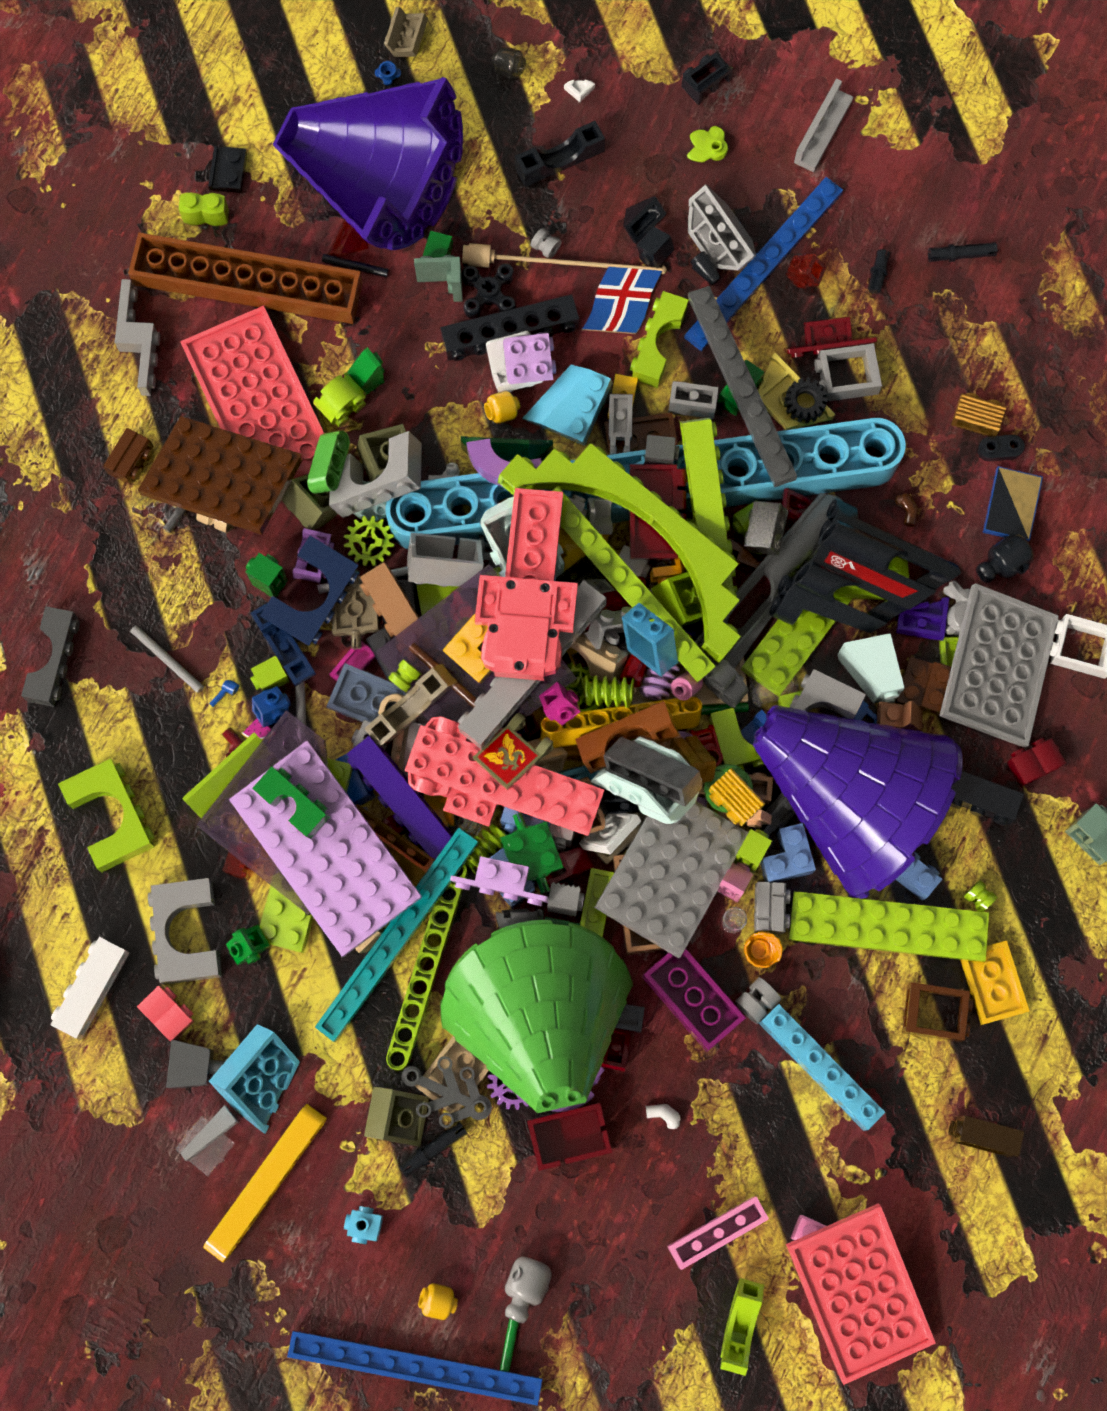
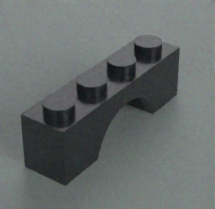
M593 121L575 129L566 141L554 148L539 150L534 147L516 155L515 169L524 187L529 186L605 152V137L596 121Z

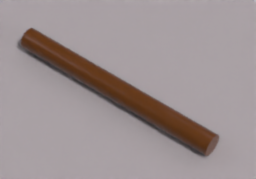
M415 642L408 648L429 669L439 665ZM458 682L452 687L471 707L474 708L476 706L474 702L477 698Z

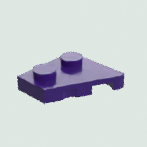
M944 597L941 598V601L931 604L929 602L920 603L910 610L900 613L898 615L896 633L943 641L949 598Z

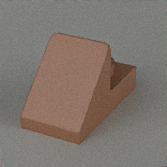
M882 701L877 704V724L922 731L923 710L913 701H909L904 705Z

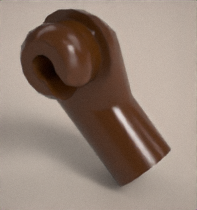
M907 493L897 495L895 499L896 505L903 507L906 511L904 525L915 527L918 506L911 495Z

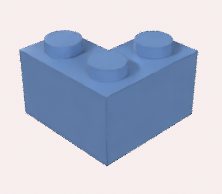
M803 823L779 829L776 835L781 853L764 857L760 862L765 882L778 883L812 874L816 869Z

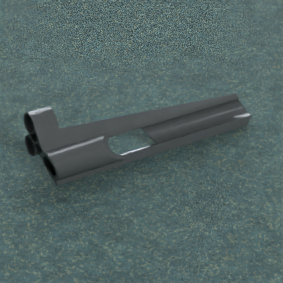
M820 493L736 591L737 598L740 601L723 620L725 624L728 623L729 615L763 575L767 576L771 584V594L742 628L737 629V634L741 637L721 662H716L705 653L716 667L703 677V681L728 706L736 707L749 691L743 682V676L739 675L735 668L772 617L769 615V611L773 601L778 597L777 587L784 575L795 577L798 571L813 558L820 547L818 545L821 527L828 519L826 516L827 509L833 499L837 498L843 501L840 497ZM704 630L694 641L700 648L704 644Z

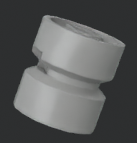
M760 977L749 986V993L743 992L735 1000L739 1009L756 1024L767 1015V1009H773L781 1001L778 993Z

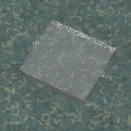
M201 1116L194 1126L185 1132V1137L175 1150L181 1153L207 1125L208 1121ZM223 1134L192 1158L190 1162L209 1177L220 1162H224L225 1155L235 1143Z

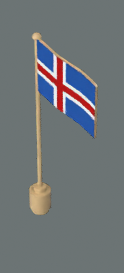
M473 243L463 245L462 263L468 264V266L489 268L490 263L494 264V259L608 268L598 287L591 314L582 330L636 334L645 319L651 293L661 273L665 274L667 271L664 265L656 268L496 255L495 250H491V245Z

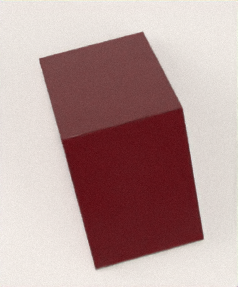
M788 488L784 489L780 499L779 522L795 523L813 500Z

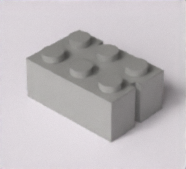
M411 533L407 554L408 582L437 584L442 587L457 586L464 589H478L479 578L483 570L481 540L460 538L457 558L452 559L455 537Z

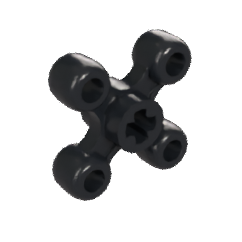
M506 263L501 264L493 278H483L475 266H466L462 270V280L466 285L475 287L477 294L474 298H469L465 301L463 306L464 314L468 318H477L485 304L497 305L499 312L515 309L517 307L516 301L512 297L501 293L502 286L513 281L515 275L514 268Z

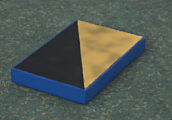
M998 466L995 471L983 533L1003 538L1011 534H1019L1029 542L1043 477Z

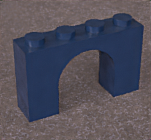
M309 535L297 556L319 569L327 578L329 593L326 601L313 611L302 612L293 609L272 596L260 617L310 646L311 642L314 644L318 642L323 633L319 629L324 622L329 624L335 614L332 611L335 603L341 604L348 593L344 590L348 582L353 584L360 573L356 570L358 564Z

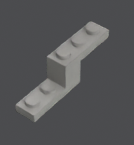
M122 279L115 344L119 352L141 353L137 387L142 396H151V389L155 388L156 377L153 371L154 367L158 365V354L155 352L156 346L160 345V332H157L153 323L135 322L136 314L133 305L134 302H137L138 291L137 288H134L131 280Z

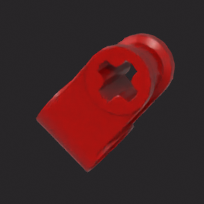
M711 724L708 725V728L702 730H690L689 733L692 736H696L709 754L716 759V767L720 766L723 754L714 726Z

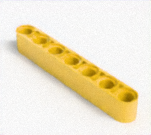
M692 696L688 700L674 698L632 704L629 708L620 706L583 711L563 726L556 720L551 721L546 717L541 722L540 742L548 737L552 740L554 748L577 745L576 739L584 734L593 732L609 723H614L628 717L630 714L642 711L662 701L669 708L677 730L694 728L700 723L702 702L697 697Z
M308 1104L301 1109L203 1246L205 1250L223 1263L228 1259L327 1120L325 1116Z

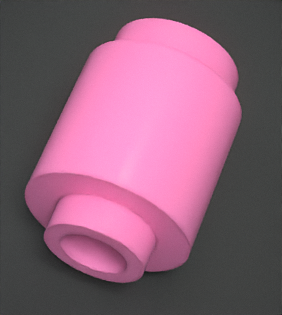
M686 671L673 680L671 691L677 699L688 700L701 690L703 678L697 682Z

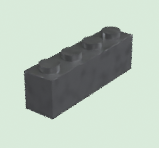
M620 737L603 755L608 772L685 807L703 788L700 771L695 767L685 765L672 757L662 755L654 749H648L635 741H630L623 737Z

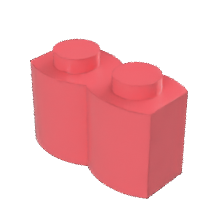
M158 986L137 1007L171 1042V1040H176L195 1022L191 1018L194 1013L185 1004L180 1006L174 1000L177 995L168 986L164 989Z

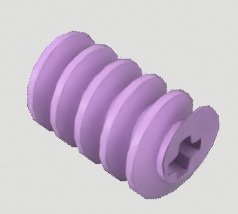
M674 665L662 677L652 669H648L646 672L648 677L643 679L645 686H641L639 692L652 701L662 700L661 697H669V694L664 689H671V684L668 680H675L677 677L672 674V671L679 672L680 668Z

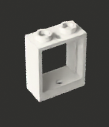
M1066 614L1061 620L1057 621L1055 629L1057 637L1056 641L1052 642L1050 664L1105 679L1107 677V625ZM1067 628L1105 638L1098 666L1061 656Z

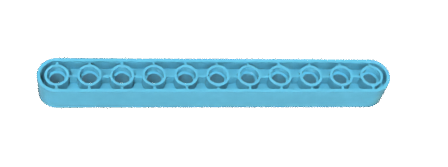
M870 418L777 431L797 474V479L774 488L751 435L714 440L715 446H718L720 451V460H717L718 470H722L723 484H720L721 493L725 494L726 507L752 504L756 500L758 502L780 500L786 488L803 496L879 486L893 477L906 448L905 438L899 427L883 418ZM676 445L679 446L678 460L673 461V465H677V469L686 470L683 445ZM865 448H875L883 456L879 458L873 457L865 451ZM646 450L607 455V457L613 462H619L629 474L630 464H644ZM830 454L837 459V463L828 464L822 461L819 455ZM733 466L740 467L746 471V475L743 477L733 476L728 472V468ZM479 473L421 481V489L387 501L386 517L390 533L394 534L393 539L406 549L409 547L411 533L455 537V545H459L460 538L479 540V536L484 535V541H488L480 525L483 514L491 507L497 505L500 500L513 497L514 495L504 487L489 482ZM686 482V487H677V490L686 491V510L679 511L680 514L692 512L688 482ZM562 490L569 498H572L574 494L586 499L584 506L586 510L588 498H600L577 491ZM612 502L610 515L612 523L630 521V511ZM457 505H468L471 508L470 513L465 516H456L452 513V509ZM413 511H421L425 514L424 519L416 523L408 522L406 516Z

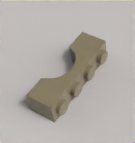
M443 664L437 665L422 676L403 698L381 713L364 729L379 747L384 746L396 738L458 682Z

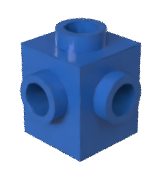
M278 686L263 690L260 694L252 697V711L263 728L273 723H280L289 717L290 700L285 693H281Z

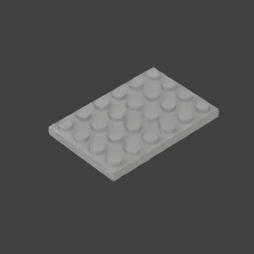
M976 583L972 585L939 716L1023 748L1029 746L1058 615Z
M697 801L679 821L673 824L662 823L646 816L594 908L675 957L680 958L718 891L726 872L734 862L735 856L748 832Z

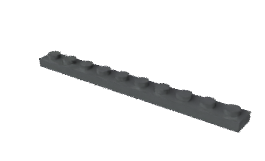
M710 286L689 292V302L774 488L795 481L797 474Z

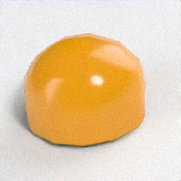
M758 931L745 941V957L755 967L769 968L777 961H780L782 957L783 946L780 939L773 933Z

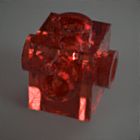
M815 254L793 256L786 276L799 288L819 286L827 266Z

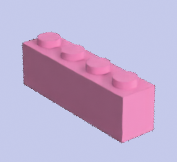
M753 1196L667 1247L677 1266L682 1270L769 1220L758 1198Z

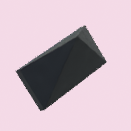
M653 196L626 208L623 227L632 241L637 244L666 215V212L658 199Z

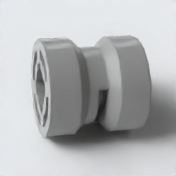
M541 228L533 237L530 246L535 250L542 251L543 256L547 259H551L559 250L562 241L557 237H552L545 228Z

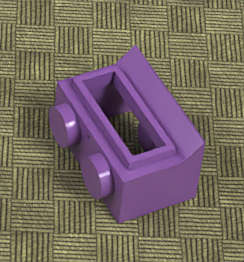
M306 528L303 529V538L298 553L309 535L334 549V543L331 542V534ZM297 556L296 566L293 569V579L321 583L322 577L326 578L319 569L317 573L307 571V562Z

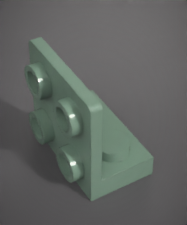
M445 255L440 258L422 256L414 259L417 282L447 281L448 294L453 293V301H463L460 257Z

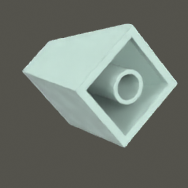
M891 634L843 644L838 653V659L874 704L881 701L894 703L895 699L903 691L904 684Z

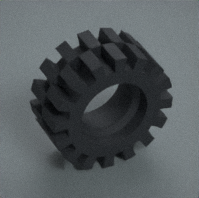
M803 378L798 380V383L794 381L791 387L789 386L784 407H787L786 412L787 414L791 413L790 418L793 420L796 417L799 423L802 420H805V423H809L811 419L814 422L817 420V417L820 418L822 416L828 397H826L827 391H823L824 386L822 384L817 385V380L810 382L811 378H806V381H803ZM807 393L814 398L815 403L812 407L804 408L798 404L797 397L800 394Z

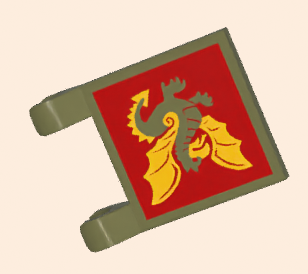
M517 713L504 729L473 756V759L507 790L554 748L552 740L546 737L534 749L516 733L526 725L525 716L521 713Z

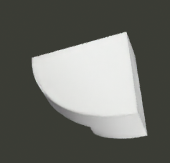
M571 80L564 85V89L579 102L595 88V84L589 80Z

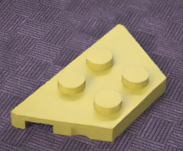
M774 353L758 390L767 412L785 430L797 429L832 420L835 413L827 405L820 418L817 417V420L814 422L811 419L809 423H805V420L799 423L797 422L798 418L795 417L794 420L790 418L791 413L787 414V407H784L786 393L789 386L791 387L794 381L798 383V380L801 378ZM803 393L797 397V402L801 407L809 408L815 403L814 398L810 394Z

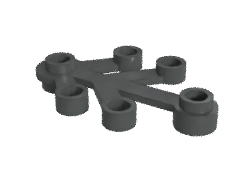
M447 1056L440 1057L437 1061V1066L442 1071L448 1087L422 1076L417 1067L408 1066L403 1070L401 1077L407 1086L420 1085L443 1096L428 1103H419L416 1107V1112L420 1117H428L431 1112L454 1103L465 1106V1108L454 1113L445 1112L440 1115L439 1124L444 1128H449L454 1122L471 1116L475 1120H483L491 1113V1102L487 1097L479 1094L474 1080L475 1072L471 1067H463L460 1070V1078L466 1082L470 1097L460 1093L451 1068L452 1060ZM442 1059L449 1061L448 1068L443 1069L440 1066ZM466 1069L472 1072V1076L469 1079L463 1077V1071ZM411 1071L416 1073L414 1081L407 1079V1074ZM477 1103L484 1105L482 1112L475 1111ZM426 1105L428 1107L427 1114H420V1106ZM445 1115L451 1118V1122L448 1125L442 1123V1117Z

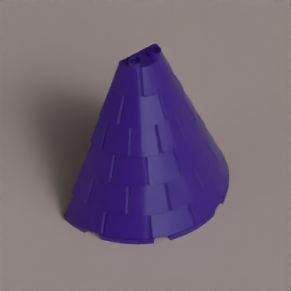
M442 77L425 83L415 82L370 94L364 92L348 97H339L314 104L293 107L286 116L273 142V146L324 196L331 206L355 228L366 242L378 248L400 250L413 245L423 238V231L428 225L434 226L450 200L457 178L453 176L455 164L461 162L462 158L461 111L455 109L453 100L457 97L447 78Z
M772 706L766 714V722L754 735L753 747L772 774L784 797L788 799L800 822L805 824L832 872L838 876L848 897L863 899L869 896L868 891L871 889L881 891L916 859L914 851L922 843L926 845L929 843L945 818L956 794L951 789L952 785L961 778L963 758L960 746L946 735L867 723L862 720L839 718L834 715L812 713L790 707Z

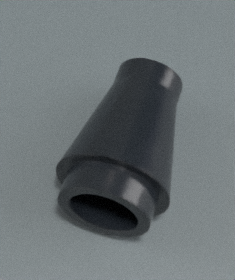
M702 251L690 261L693 266L692 269L705 279L710 286L722 278L710 254L707 255L705 251Z

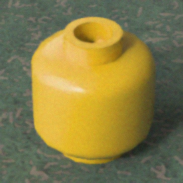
M509 391L490 395L484 404L487 418L497 424L515 419L520 409L518 398Z
M432 1283L427 1288L422 1289L418 1307L422 1309V1313L426 1317L446 1320L450 1313H455L458 1299L454 1298L452 1288Z

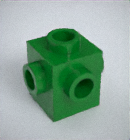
M259 925L237 930L232 934L233 938L226 943L237 965L247 962L248 965L256 962L261 958L260 954L270 946Z

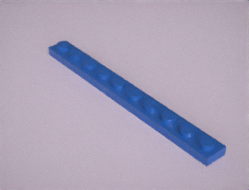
M825 177L756 254V257L747 264L722 292L716 301L726 323L730 321L842 195V188ZM697 320L685 334L684 338L702 352L709 343Z
M295 1330L292 1331L287 1356L289 1358L537 1406L543 1379Z

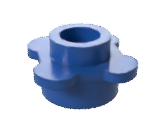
M385 61L375 70V76L381 78L384 85L388 86L392 84L395 78L401 76V70L396 69L395 64L391 61Z

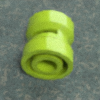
M403 659L398 664V670L392 672L388 679L407 693L411 688V683L417 680L422 673Z
M981 880L963 896L968 902H973L975 909L979 912H984L998 898L993 892L986 890V885Z

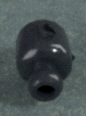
M1011 534L997 544L992 545L988 551V562L978 564L976 573L984 583L994 581L996 575L1003 578H1011L1018 573L1023 574L1034 561V551L1022 535Z

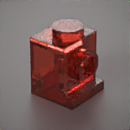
M239 842V845L232 843L222 871L227 875L249 881L250 876L247 874V870L252 869L255 861V856H252L253 846L244 842Z

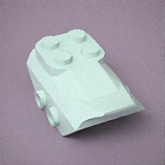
M514 496L488 509L483 514L480 522L493 551L490 553V556L495 565H499L502 570L499 572L500 577H505ZM559 542L555 571L556 577L564 573V561L561 557L563 550Z
M642 737L633 740L639 745L648 749H654L662 755L672 757L678 762L690 766L673 749H668ZM606 767L601 769L590 781L614 795H618L638 805L640 812L666 824H673L679 821L695 804L699 794L698 792L685 807L608 772Z

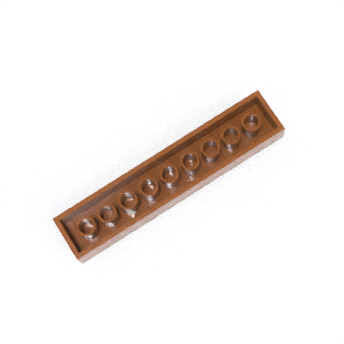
M138 232L128 272L135 286L254 307L264 305L265 309L354 324L363 284L361 272L356 270Z

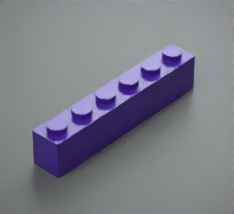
M370 735L367 736L347 753L349 757L347 759L348 763L355 771L358 769L364 775L362 779L370 789L374 788L379 793L378 799L385 808L390 807L395 813L393 815L395 821L401 827L405 825L410 832L408 836L416 846L420 844L425 853L436 860L452 838L453 833L418 791L413 790L408 784V778L382 746L379 747Z

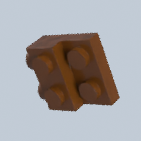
M910 657L903 677L904 689L897 698L896 703L904 705L909 701H913L923 711L939 716L951 667L937 662L930 663Z

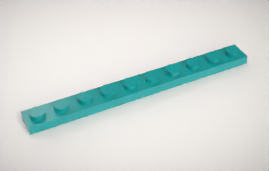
M457 829L416 886L422 898L389 923L316 1024V1029L333 1042L339 1039L452 882L450 881L451 876L458 874L480 842L462 829Z

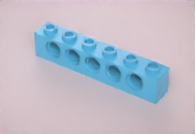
M779 1004L759 1022L762 1028L863 1131L869 1130L885 1113Z

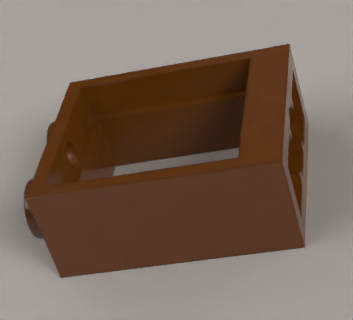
M909 983L906 991L902 1033L956 1042L965 1041V1037H968L970 1033V1022H967L968 1012L971 1013L973 998H969L970 991ZM920 992L960 998L957 1033L916 1027Z

